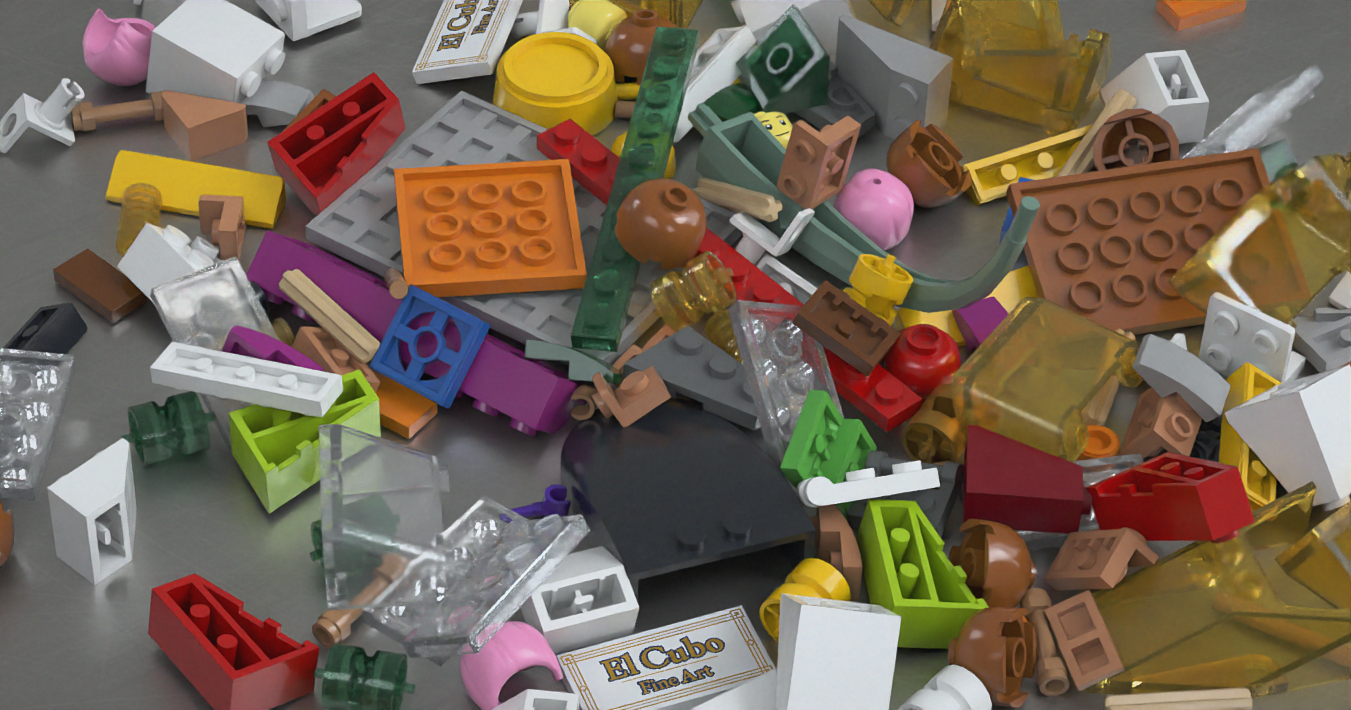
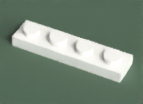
M171 342L150 367L152 383L174 387L178 390H189L214 395L224 399L229 398L258 404L262 407H273L298 412L306 416L323 417L343 392L342 376L339 374L177 342Z

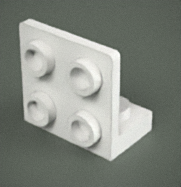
M1215 292L1209 298L1199 359L1213 370L1229 377L1245 362H1248L1279 382L1286 383L1299 377L1304 371L1306 357L1291 350L1295 335V329L1292 326L1219 292Z

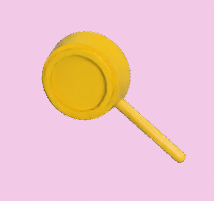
M546 32L531 35L518 41L502 55L497 66L492 104L546 129L572 119L590 135L594 136L613 121L616 101L653 98L666 83L647 86L637 85V83L616 84L614 67L610 57L594 42L571 33ZM737 78L731 85L741 83V80Z

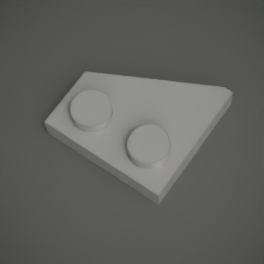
M1288 308L1274 310L1273 318L1295 329L1292 345L1320 373L1339 368L1351 361V308L1346 310L1315 308L1313 316L1290 317Z

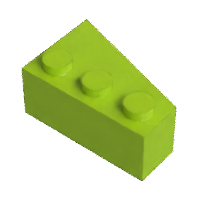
M360 369L341 375L343 392L323 417L306 416L298 412L273 407H262L258 404L229 412L232 454L269 514L381 439L379 398Z
M868 499L856 540L861 554L862 570L870 603L880 605L901 616L897 647L948 649L951 639L957 638L961 626L973 613L989 606L983 598L976 600L965 584L967 579L966 573L960 565L953 566L943 552L945 543L916 501Z

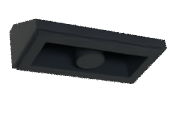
M67 302L40 307L1 349L0 371L29 382H42L87 332V325L74 305Z

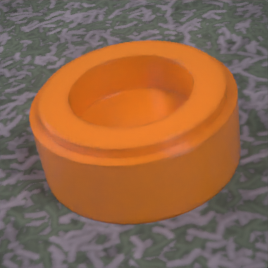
M1085 426L1074 435L1072 445L1073 458L1086 468L1096 470L1109 468L1118 459L1119 437L1115 432L1104 426Z

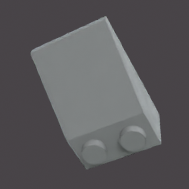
M842 14L838 22L835 66L838 68L837 76L844 84L852 85L875 113V126L885 136L894 140L916 120H921L920 126L923 128L931 123L942 130L947 123L953 58Z

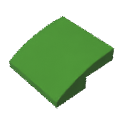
M809 390L780 469L796 489L801 481L814 477H825L833 484L847 482L845 472L865 469L869 452L871 450L876 451L877 446L860 419H843L827 391ZM852 501L835 504L848 522L846 514Z

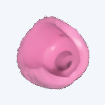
M97 8L93 17L89 20L83 36L82 47L84 49L83 54L86 66L95 76L113 85L132 86L141 83L147 79L152 31L156 26L149 21L138 18H108L101 9Z
M868 168L858 171L848 183L843 185L842 190L836 195L833 207L883 251H890L893 247L900 244L909 232L914 212V201L908 187L898 178L886 171Z
M499 621L482 626L469 638L460 661L463 685L470 698L482 710H492L501 704L498 700L501 688L515 673L531 669L535 666H545L551 672L555 681L563 678L559 662L545 637L531 625L519 621Z

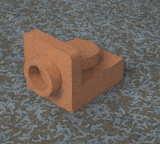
M201 195L198 202L201 232L212 234V244L219 246L220 260H224L232 265H238L246 232L244 198L240 196Z
M653 365L644 371H636L628 375L622 381L620 387L614 391L600 372L592 376L598 391L592 395L596 405L607 419L615 415L623 427L629 426L671 398L663 379Z

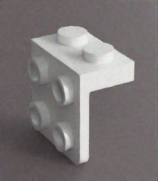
M254 0L293 42L344 24L362 15V6L357 0Z

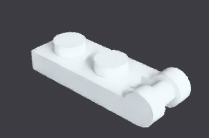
M921 460L892 465L893 475L875 477L874 468L845 472L847 482L833 484L825 477L805 479L798 484L796 495L803 506L818 507L940 487L937 468L922 470Z

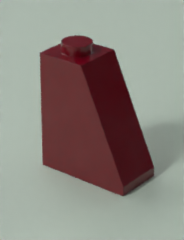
M968 425L963 464L962 524L968 519H979L998 522L1011 527L1013 530L1063 534L1079 532L1081 515L1090 516L1092 495L1086 490L1087 486H1083V466L981 426Z

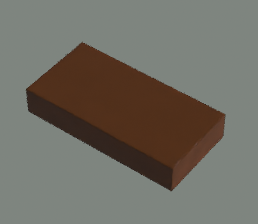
M88 248L53 269L55 282L112 323H115L148 302L147 296L126 275Z

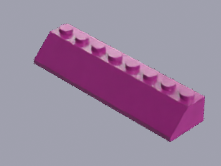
M269 230L266 231L244 279L249 282H256L264 291L267 300L282 305L283 301L286 300L295 305L292 313L317 323L279 288V282L287 270L299 269L380 343L382 342L403 298L396 299L392 297L384 281L309 243ZM435 312L424 313L413 320L408 327L417 330L420 327L429 326ZM450 318L443 332L446 339V347L459 353L461 349L460 332L455 322ZM429 332L420 337L417 343L419 356L427 358L435 353L438 346L436 335ZM486 334L455 396L460 398L464 392L474 397L475 400L472 406L489 415L497 417L500 411L512 417L510 426L531 436H535L537 430L555 434L573 417L571 412L574 407L588 403L584 399H571L575 389L585 385V383L568 380V374L542 361L525 358L524 352L489 334ZM401 340L400 358L405 370H407L413 357L409 352V344ZM441 360L427 364L421 378L424 379L427 373L438 379L448 373L452 366Z

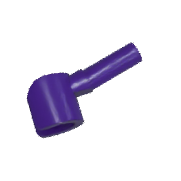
M551 485L546 488L542 502H535L532 505L502 511L504 522L533 516H542L545 520L552 523L563 522L568 516L571 505L570 500H565L567 488L563 485Z

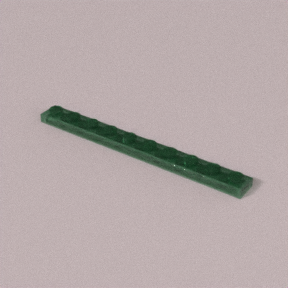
M656 27L571 332L572 348L609 352L618 351L641 262L636 260L622 247L615 235L616 213L623 199L637 185L647 180L664 178L699 46L698 30Z

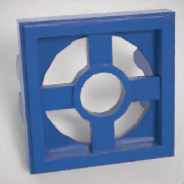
M410 284L408 293L403 298L369 368L441 406L450 408L491 325ZM435 312L429 326L420 327L417 330L408 327L413 320L424 313ZM450 318L455 322L460 332L461 349L459 353L446 347V339L443 332ZM432 332L438 339L437 350L430 357L422 358L417 352L418 340L425 333ZM401 340L409 344V352L413 357L407 370H405L400 358ZM441 360L452 366L448 373L438 379L427 381L420 379L427 364Z

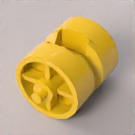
M861 254L849 277L852 287L844 288L843 291L874 315L884 319L892 327L897 316L894 305H901L913 282V277L902 267L894 263L896 257L888 254L886 259L871 254Z
M807 558L802 560L787 576L785 584L776 588L762 603L759 615L765 630L778 642L782 593L850 601V588L842 574L832 565L820 559Z

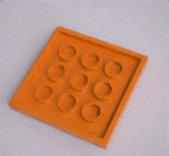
M569 159L394 169L403 276L408 288L411 284L435 297L587 288V272Z

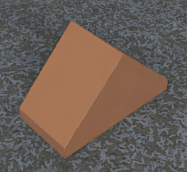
M167 90L163 91L161 97L164 128L191 162L246 143L248 139L246 104Z

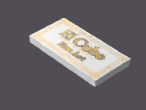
M444 0L412 70L416 83L424 84L493 74L523 0Z
M742 605L556 655L563 674L562 681L568 693L579 694V710H689L775 668Z

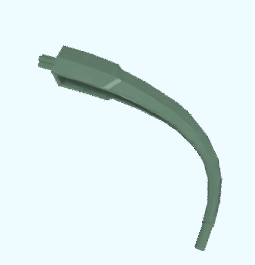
M705 103L698 104L696 110L688 115V120L704 137L698 149L696 170L703 177L773 196L775 200L781 201L782 210L778 212L777 220L768 222L754 218L781 238L797 214L805 210L778 190L776 186L786 149L752 112L722 122L709 106H706ZM1030 196L1022 198L1010 229L1006 231L995 255L971 277L960 281L938 279L912 269L895 259L894 263L906 270L913 277V282L903 303L894 306L932 313L968 308L989 296L1013 268L1025 246L1027 235L1040 207L1039 201ZM827 200L812 209L815 211V214L792 245L793 249L811 262L851 285L849 277L859 255L871 254L884 259L888 255V253L883 251L843 217Z

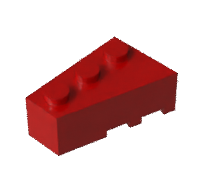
M373 72L267 143L275 170L284 178L285 182L309 210L317 216L372 169L406 127L399 99L378 75Z
M1171 452L1164 453L1086 487V490L1092 495L1091 505L1099 530L1130 528L1144 536L1147 541H1211V543H1222L1236 538L1240 534L1238 529L1255 522L1237 466Z
M196 573L152 588L148 634L214 710H268L314 692L319 647L308 640L301 645L281 633L282 625L270 617L263 622L244 611L243 601Z

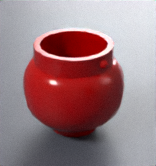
M917 324L901 329L899 331L901 333L883 361L884 369L922 398V405L937 386L955 384L961 368V357L956 342L949 334L930 324Z

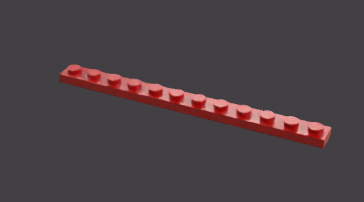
M568 119L537 135V149L550 160L569 159L572 178L615 213H617L627 194L640 183L647 181L646 178L572 119ZM709 228L706 229L699 250L694 258L683 266L684 269L884 431L892 430L912 418L920 410L922 398L878 364L867 377L792 324L804 304Z

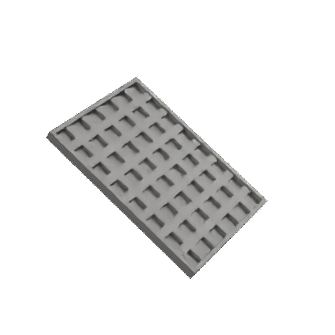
M460 91L305 226L306 240L383 277L386 270L390 268L398 269L403 276L394 169L550 160L537 149V135L548 129L464 91ZM633 168L647 180L656 179L655 177L649 174H646L638 169ZM572 178L587 272V288L437 298L478 317V319L490 324V328L525 345L527 339L567 346L587 352L612 365L697 278L683 267L670 270L660 269L663 263L654 262L649 259L644 264L636 260L622 247L615 235L616 213ZM700 198L705 208L707 228L731 246L742 235V231L729 221L736 213Z

